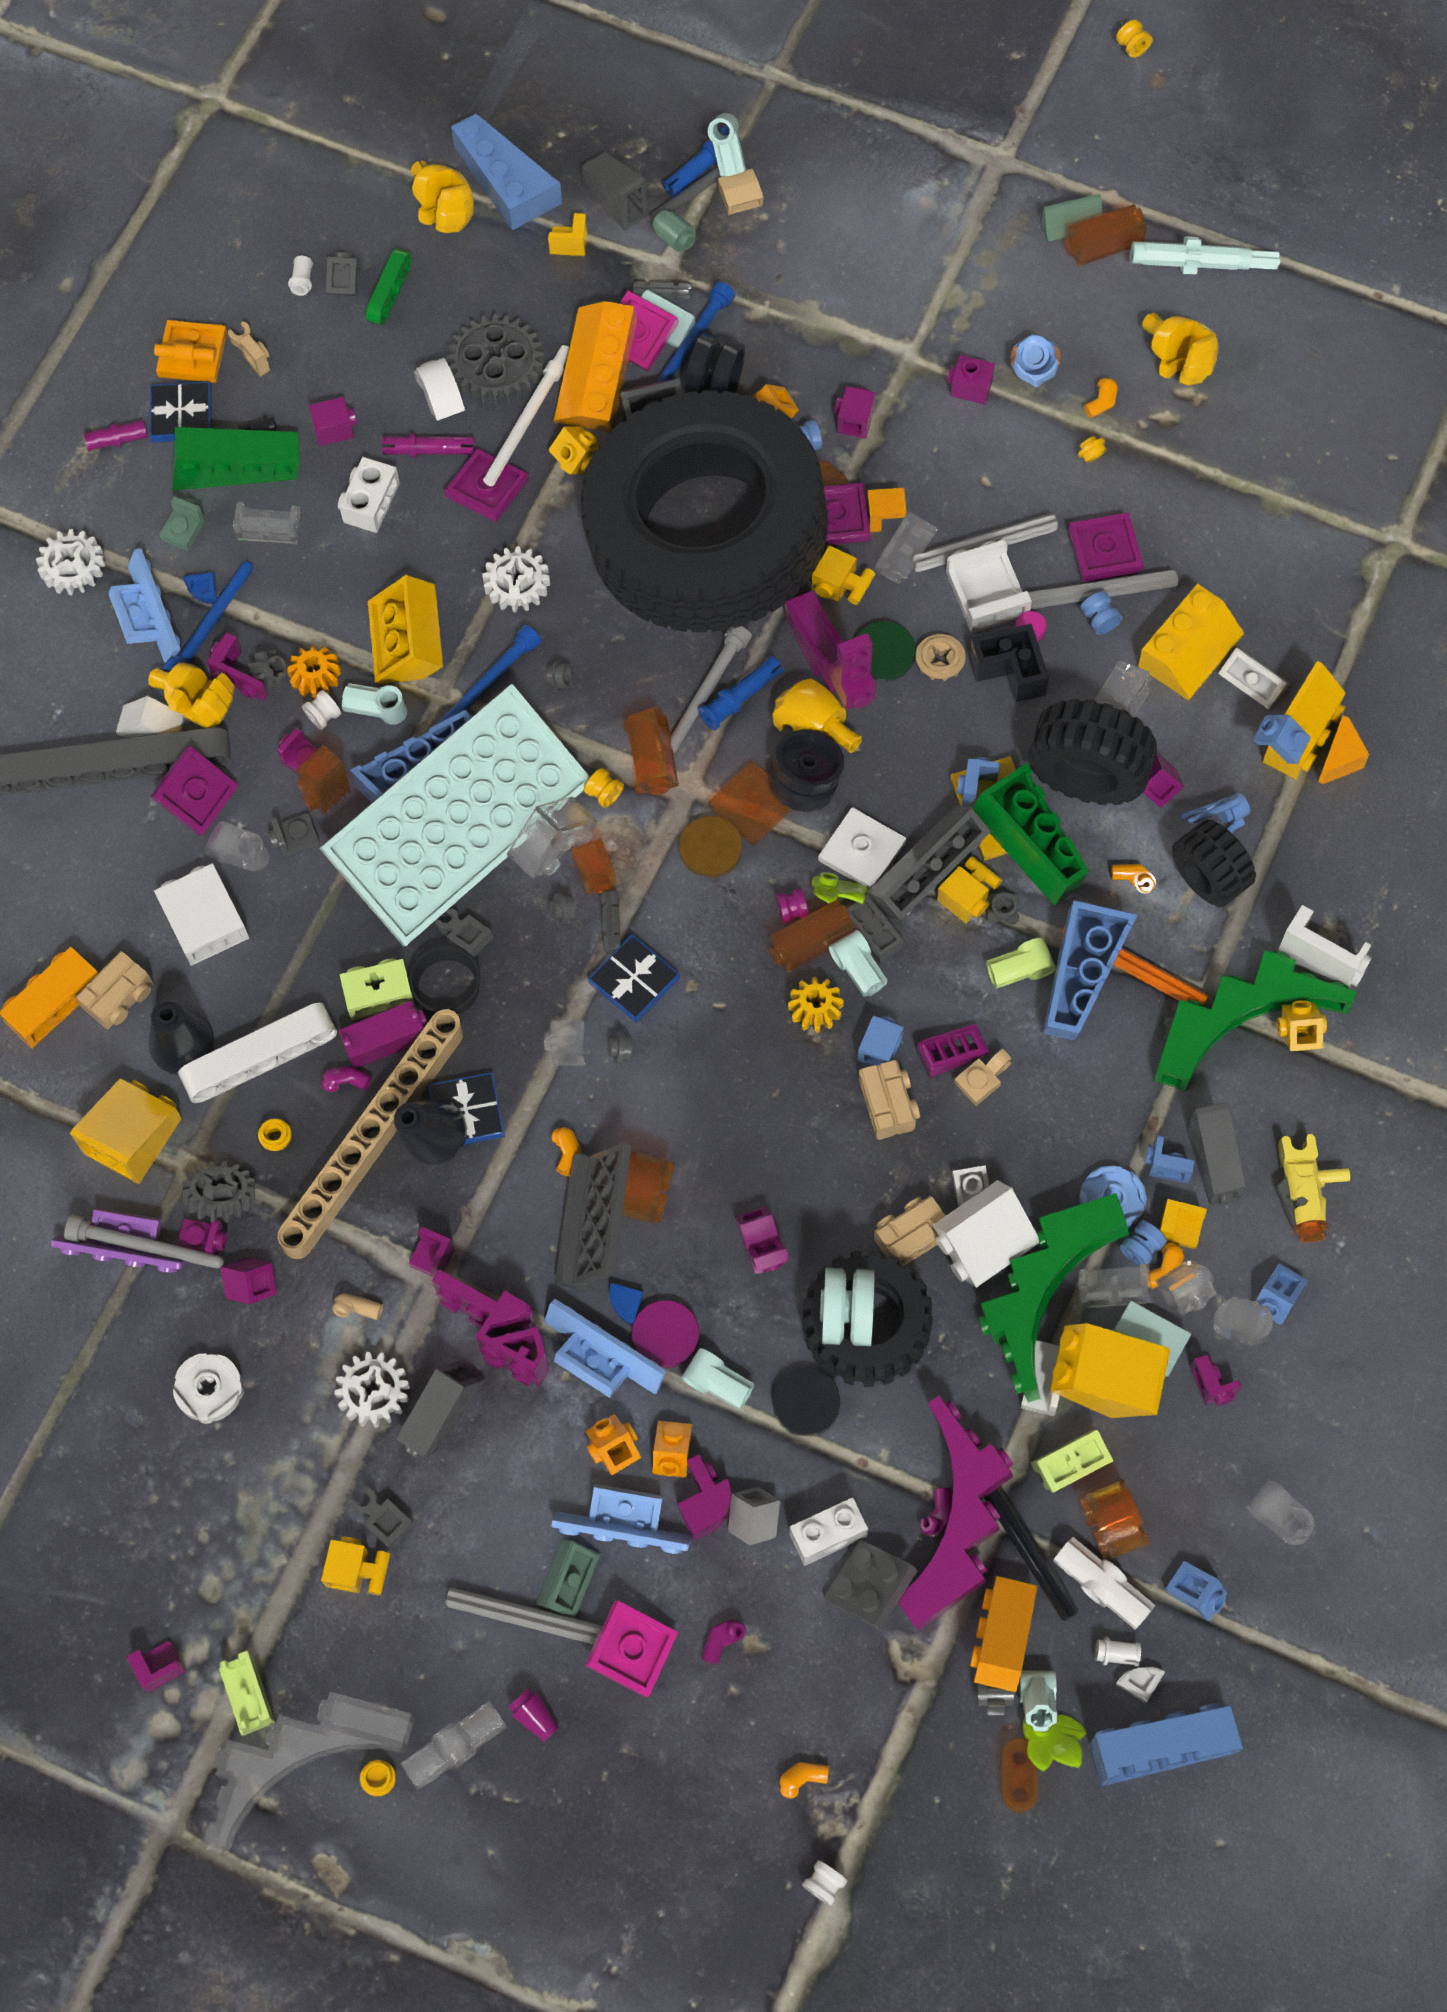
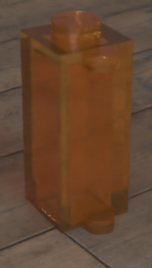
M1135 204L1070 225L1068 238L1065 240V248L1070 257L1073 256L1077 265L1081 266L1131 249L1133 241L1144 242L1146 225L1143 221V212L1141 208H1136Z
M655 707L627 716L624 728L630 735L637 783L634 785L635 793L647 792L650 795H661L668 792L669 789L679 786L668 718Z
M837 899L770 935L771 948L768 949V952L775 965H782L786 973H789L829 951L828 946L854 931V924L849 918L846 907L841 905Z

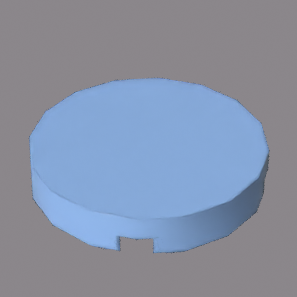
M1116 1165L1103 1166L1091 1172L1082 1184L1079 1195L1080 1204L1117 1193L1128 1228L1135 1225L1143 1215L1147 1201L1145 1186L1139 1177L1133 1172L1122 1169L1123 1167Z

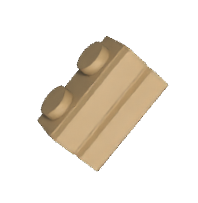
M120 951L75 998L83 1010L108 1030L113 1024L119 1025L126 1019L129 1013L128 1009L136 1001L142 1002L148 997L153 982L144 969Z
M896 1060L859 1070V1083L876 1138L880 1140L892 1137L895 1134L899 1135L913 1131L916 1119L920 1118V1113L916 1100H909L906 1089L911 1088L907 1070H900Z
M931 1195L924 1200L921 1197L913 1199L904 1207V1213L896 1218L893 1214L888 1215L876 1225L878 1229L875 1230L874 1239L887 1259H889L890 1255L900 1258L899 1264L905 1266L938 1245L935 1240L938 1234L933 1224L946 1215L941 1211V1208Z

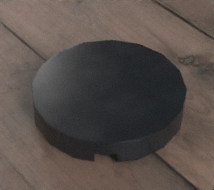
M811 1368L797 1369L783 1376L775 1387L772 1399L774 1415L781 1427L797 1436H818L830 1429L838 1418L841 1405L839 1390L833 1380L822 1371Z

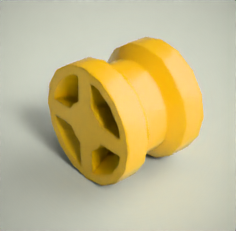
M1139 20L1127 22L1116 35L1117 42L1121 46L1126 47V53L1131 58L1142 55L1150 47L1153 40L1149 32L1143 31V26Z
M600 768L587 781L584 792L590 797H596L598 804L603 808H607L620 796L624 784L618 779H612L610 772L605 768Z

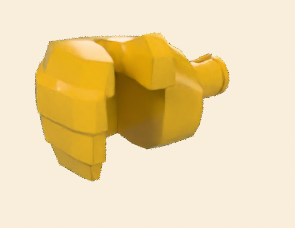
M421 160L420 165L418 161L415 162L411 167V174L415 178L412 190L413 195L422 205L418 212L419 221L425 225L435 223L436 230L442 233L459 232L464 229L470 222L474 210L473 194L466 178L459 171L442 164L428 165L425 161Z
M1153 312L1152 315L1148 314L1144 318L1142 327L1154 336L1152 351L1161 359L1159 375L1169 379L1177 371H1181L1179 382L1188 386L1202 383L1208 375H1211L1216 365L1219 344L1216 334L1201 322L1183 316H1173L1164 321Z
M178 663L170 672L154 668L148 678L149 685L152 688L164 690V696L170 710L177 712L203 728H214L219 725L233 702L235 686L224 673H221L211 681L208 680L206 674L200 668L189 663Z
M812 678L796 683L775 700L776 707L772 714L773 724L780 732L789 725L794 731L802 729L819 731L830 736L849 753H853L860 746L862 736L844 725L846 719L844 706L827 688Z

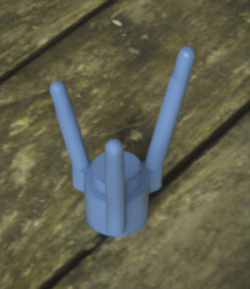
M1237 792L1214 803L1185 812L1181 817L1182 819L1189 818L1188 822L1193 824L1218 814L1223 823H1231L1227 829L1233 833L1236 829L1245 825L1243 818L1250 814V806L1246 798L1240 792Z

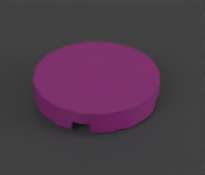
M657 1301L646 1306L637 1315L632 1326V1342L638 1353L655 1361L660 1367L675 1368L695 1353L699 1343V1326L693 1313L684 1305L674 1301Z

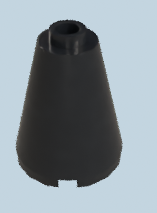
M171 1001L160 1003L154 1008L151 1015L149 1052L160 1069L170 1074L178 1075V1071L184 1065L213 1051L215 1042L209 1024L203 1018Z
M428 1099L402 1104L395 1112V1127L408 1152L420 1162L436 1165L448 1162L456 1156L457 1151L466 1142L468 1127L465 1117L455 1105L446 1100Z

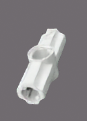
M1074 1537L1065 1544L1054 1559V1562L1081 1584V1588L1087 1596L1100 1606L1110 1608L1135 1630L1155 1607L1149 1599L1127 1582V1577L1121 1570L1105 1559L1100 1560Z

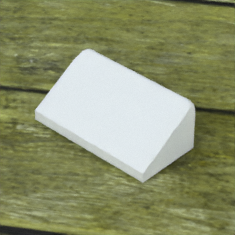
M1240 648L1234 650L1218 673L1267 709L1274 705L1290 685L1289 682Z

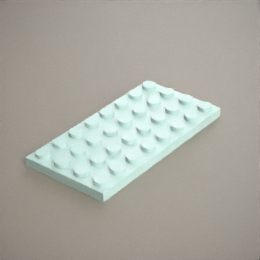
M510 684L319 849L404 947L584 790L590 776L515 686Z

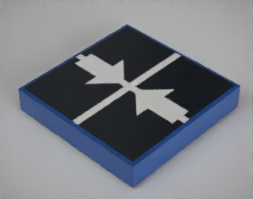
M210 381L150 385V439L152 443L173 441L175 427L212 429V389Z
M631 935L591 975L588 982L637 1023L680 979V974L634 935Z
M493 1072L428 1085L430 1099L446 1100L455 1105L464 1115L468 1127L465 1144L505 1137Z

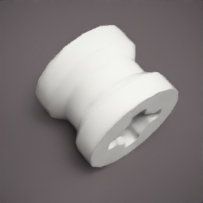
M323 690L316 694L315 700L312 702L307 701L302 705V709L307 717L320 730L327 726V721L331 718L336 719L341 715L337 704Z
M818 1860L814 1866V1874L811 1878L805 1879L802 1886L818 1899L832 1906L836 1900L835 1893L839 1888H844L847 1880L837 1871Z

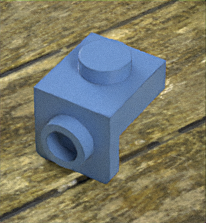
M1266 715L1253 741L1257 745H1270L1288 764H1298L1311 737L1290 715Z
M985 757L968 758L966 776L959 775L957 794L963 795L962 806L974 807L978 779L997 781L999 762H993Z

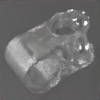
M222 821L216 823L204 848V853L210 858L249 871H260L269 862V853L258 834Z
M1268 1480L1246 1505L1248 1512L1257 1521L1270 1528L1290 1545H1302L1308 1540L1314 1529L1315 1520L1311 1512L1292 1498L1282 1486L1272 1480ZM1298 1521L1303 1524L1302 1528L1297 1529V1531L1291 1529L1292 1524H1296Z

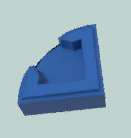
M214 572L183 576L189 593L195 599L206 604H214L217 601L218 595Z
M611 1283L609 1293L614 1311L622 1321L633 1326L643 1299V1292Z

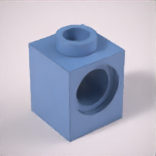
M873 1015L858 1049V1061L870 1066H878L882 1063L893 1061L903 1039L904 1027L900 1026L896 1020L890 1017L883 1016L879 1018Z

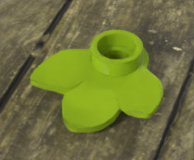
M822 872L820 875L814 876L811 883L814 887L813 893L827 903L836 901L838 897H843L863 904L865 895L870 890L856 882L841 881L837 875L829 872Z
M1057 1715V1723L1051 1725L1047 1731H1035L1024 1719L1022 1725L1023 1735L1028 1741L1026 1751L1029 1759L1039 1770L1045 1771L1053 1760L1075 1768L1081 1766L1082 1749L1078 1741L1086 1735V1730L1078 1721L1066 1715Z

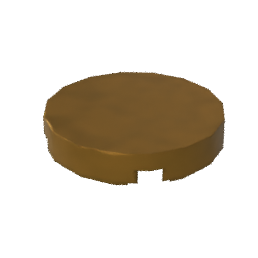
M704 816L693 820L685 827L680 837V857L684 866L693 874L708 876V878H718L730 873L738 865L742 854V838L738 829L730 821L718 816Z

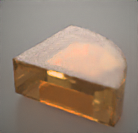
M819 461L824 486L849 484L844 473L832 467V464Z

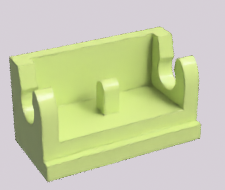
M1093 1430L1030 1463L1034 1471L1039 1472L1044 1481L1042 1483L1043 1487L1054 1493L1113 1462V1459L1098 1430Z
M248 1651L239 1653L238 1659L227 1662L224 1660L219 1663V1670L241 1736L276 1723L254 1657Z

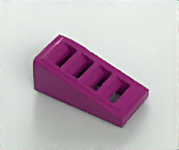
M976 1024L918 1042L916 1046V1052L929 1078L989 1054L987 1045ZM971 1035L977 1049L971 1050L965 1037ZM955 1041H960L965 1053H959L954 1043ZM943 1046H949L953 1054L952 1057L948 1058ZM936 1049L941 1058L939 1061L935 1060L932 1053Z

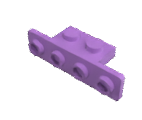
M97 1207L93 1210L91 1225L159 1241L162 1219ZM63 1234L51 1239L50 1246L60 1248V1253L66 1255H80V1252L93 1254L92 1258L100 1261H112L113 1258L123 1259L128 1266L144 1267L145 1264L156 1265L158 1271L166 1273H176L178 1269L188 1265L186 1261L94 1239L81 1240L77 1243L65 1240Z

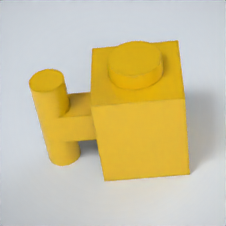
M829 545L815 571L812 573V590L822 598H831L839 602L846 589L851 591L847 598L848 601L858 605L876 574L873 570L865 568L861 576L856 575L857 558Z
M973 856L965 863V867L973 873L970 875L959 866L938 888L937 901L965 924L973 916L975 918L980 917L989 905L987 902L989 889L983 884L987 883L995 890L1002 882L999 876Z
M344 1536L341 1537V1541L331 1540L321 1581L325 1587L360 1594L363 1578L370 1579L368 1593L381 1595L391 1554L385 1551H377L374 1564L367 1563L369 1552L365 1546L361 1545V1540Z

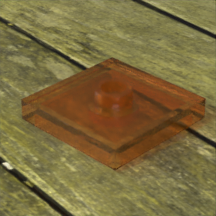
M753 761L708 801V807L719 817L730 821L738 829L740 835L753 847L792 811V809L782 805L772 795L768 786V774Z

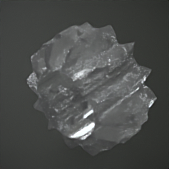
M1237 1297L1222 1299L1217 1311H1215L1213 1329L1220 1338H1226L1228 1342H1235L1239 1345L1244 1344L1250 1347L1262 1345L1265 1343V1340H1268L1269 1333H1271L1273 1314L1269 1312L1267 1306L1259 1305L1258 1301H1250L1247 1298L1239 1299Z

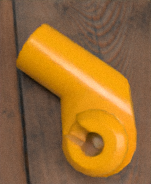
M1111 378L1099 380L1097 384L1100 387L1098 389V398L1084 405L1085 413L1090 419L1111 409L1115 405L1118 392L1115 380Z
M1111 865L1112 880H1128L1141 893H1149L1155 888L1156 881L1154 876L1143 865Z
M567 1127L556 1128L552 1132L551 1139L553 1143L560 1147L563 1153L556 1171L570 1177L572 1158L574 1155L581 1154V1147L574 1131Z
M1167 1243L1162 1247L1163 1260L1161 1267L1144 1274L1150 1289L1163 1285L1179 1276L1184 1261V1252L1175 1243Z
M805 1762L796 1763L781 1775L779 1780L781 1785L780 1793L786 1798H794L798 1795L799 1788L807 1781L827 1784L829 1766Z

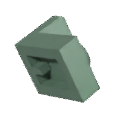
M173 497L171 500L173 512L159 535L161 541L189 551L205 520L200 506L195 501L188 498L182 500Z

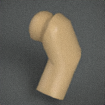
M347 1293L338 1295L334 1299L335 1304L332 1307L334 1314L339 1317H347L350 1312L379 1320L383 1312V1304Z

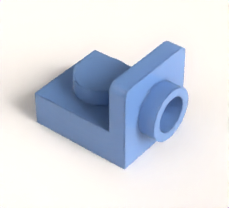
M1158 1135L1155 1144H1148L1145 1164L1151 1165L1149 1176L1188 1184L1193 1173L1195 1160L1187 1159L1185 1155L1180 1153L1162 1154L1164 1136Z
M1279 1263L1261 1290L1253 1305V1309L1280 1325L1283 1324L1308 1280Z
M1185 1561L1165 1589L1173 1598L1197 1610L1201 1617L1207 1621H1210L1214 1614L1220 1612L1227 1595L1219 1579Z

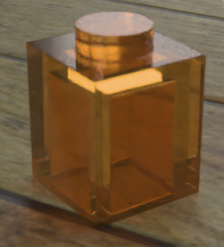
M602 839L571 849L573 863L586 895L593 892L597 894L602 893L616 884L615 870Z

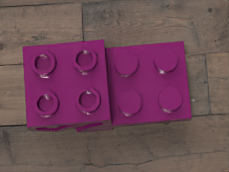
M439 1269L432 1279L436 1295L441 1300L439 1304L454 1314H457L459 1310L468 1315V1321L480 1328L476 1335V1340L480 1348L479 1351L484 1355L483 1360L496 1369L500 1370L503 1366L512 1371L511 1376L526 1386L533 1383L540 1387L550 1368L530 1305L506 1291L503 1292L498 1302Z

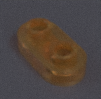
M1022 1738L1009 1741L1001 1754V1797L1004 1805L1015 1813H1025L1031 1810L1038 1799V1768L1028 1757L1026 1751L1028 1740ZM1016 1752L1024 1754L1025 1763L1022 1765L1014 1763L1012 1759L1013 1754ZM1019 1788L1025 1792V1800L1016 1801L1013 1798V1791Z

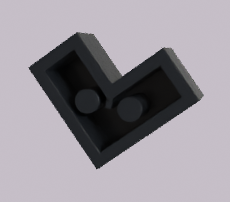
M1032 623L971 637L969 657L977 682L1007 675L1016 702L1046 695L1049 676Z

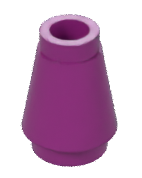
M530 1688L508 1706L514 1713L511 1717L536 1737H539L542 1742L559 1729L539 1693L534 1694Z

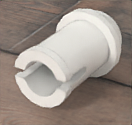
M297 256L293 262V274L289 278L288 286L291 292L298 296L306 295L312 288L310 275L313 262H311L312 260L309 257Z
M1104 1637L1103 1640L1097 1639L1095 1660L1102 1661V1665L1106 1666L1108 1662L1139 1666L1141 1658L1140 1643L1110 1641L1109 1637Z

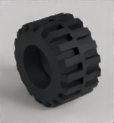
M1203 820L1172 846L1173 859L1181 876L1198 896L1211 905L1220 908L1225 907L1256 881L1255 867L1242 843L1227 828L1213 820Z

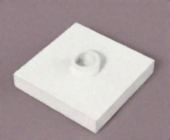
M852 807L819 854L818 861L852 881L871 889L884 876L905 845L906 838Z

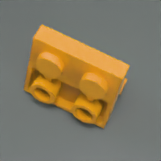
M167 320L162 344H155L154 347L155 356H159L156 367L157 376L160 378L217 383L227 337L226 326Z

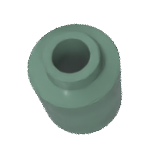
M666 209L662 210L653 221L652 227L656 235L675 251L687 250L694 244L696 239L695 227L676 212Z

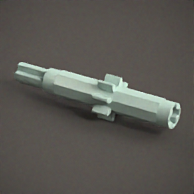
M1185 236L1184 243L1133 241L1130 249V262L1144 265L1179 266L1180 272H1183V274L1197 275L1198 268L1248 270L1249 268L1277 269L1280 264V252L1251 250V248L1236 246L1201 245L1199 237Z

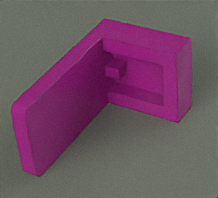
M225 633L221 641H217L213 645L210 658L207 661L212 679L214 680L221 673H224L234 684L235 688L245 697L250 699L256 697L265 701L268 694L264 683L232 668L242 651L237 637Z

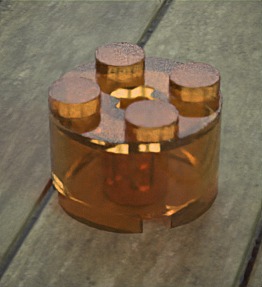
M631 1150L622 1217L650 1224L661 1222L668 1195L661 1193V1191L668 1192L675 1163L669 1162L667 1158Z
M1124 1479L1084 1494L1085 1498L1080 1500L1081 1508L1088 1525L1092 1526L1095 1524L1098 1531L1093 1533L1102 1558L1109 1556L1112 1560L1151 1544L1148 1534H1145L1141 1526L1144 1524L1129 1488H1126Z

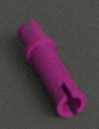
M410 434L409 437L382 436V444L395 445V447H382L383 456L410 455V458H416L417 455L472 456L474 453V447H462V444H474V436L417 437L416 434Z

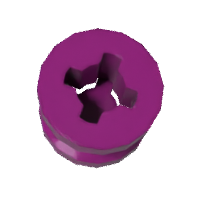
M801 887L794 889L789 894L784 892L776 893L777 907L783 924L790 923L793 918L797 917L800 919L809 918L805 896Z

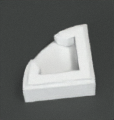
M1155 1667L1135 1668L1124 1673L1116 1682V1685L1146 1704L1165 1672Z

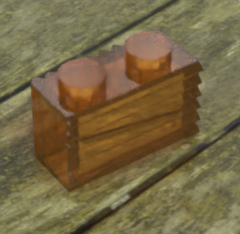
M324 745L295 770L299 780L296 784L304 794L301 798L313 811L318 809L323 814H328V810H332V806H337V801H341L342 797H346V793H351L343 762Z

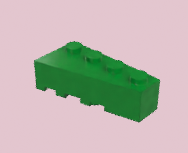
M175 427L171 456L172 491L297 480L300 464L298 432Z
M1026 763L983 791L973 810L991 831L990 834L1055 906L1077 891L1089 870L1071 838L1065 837L1059 826L1061 823L1056 812L1052 813L1044 800L1046 795L1041 786H1036L1030 776L1032 771Z

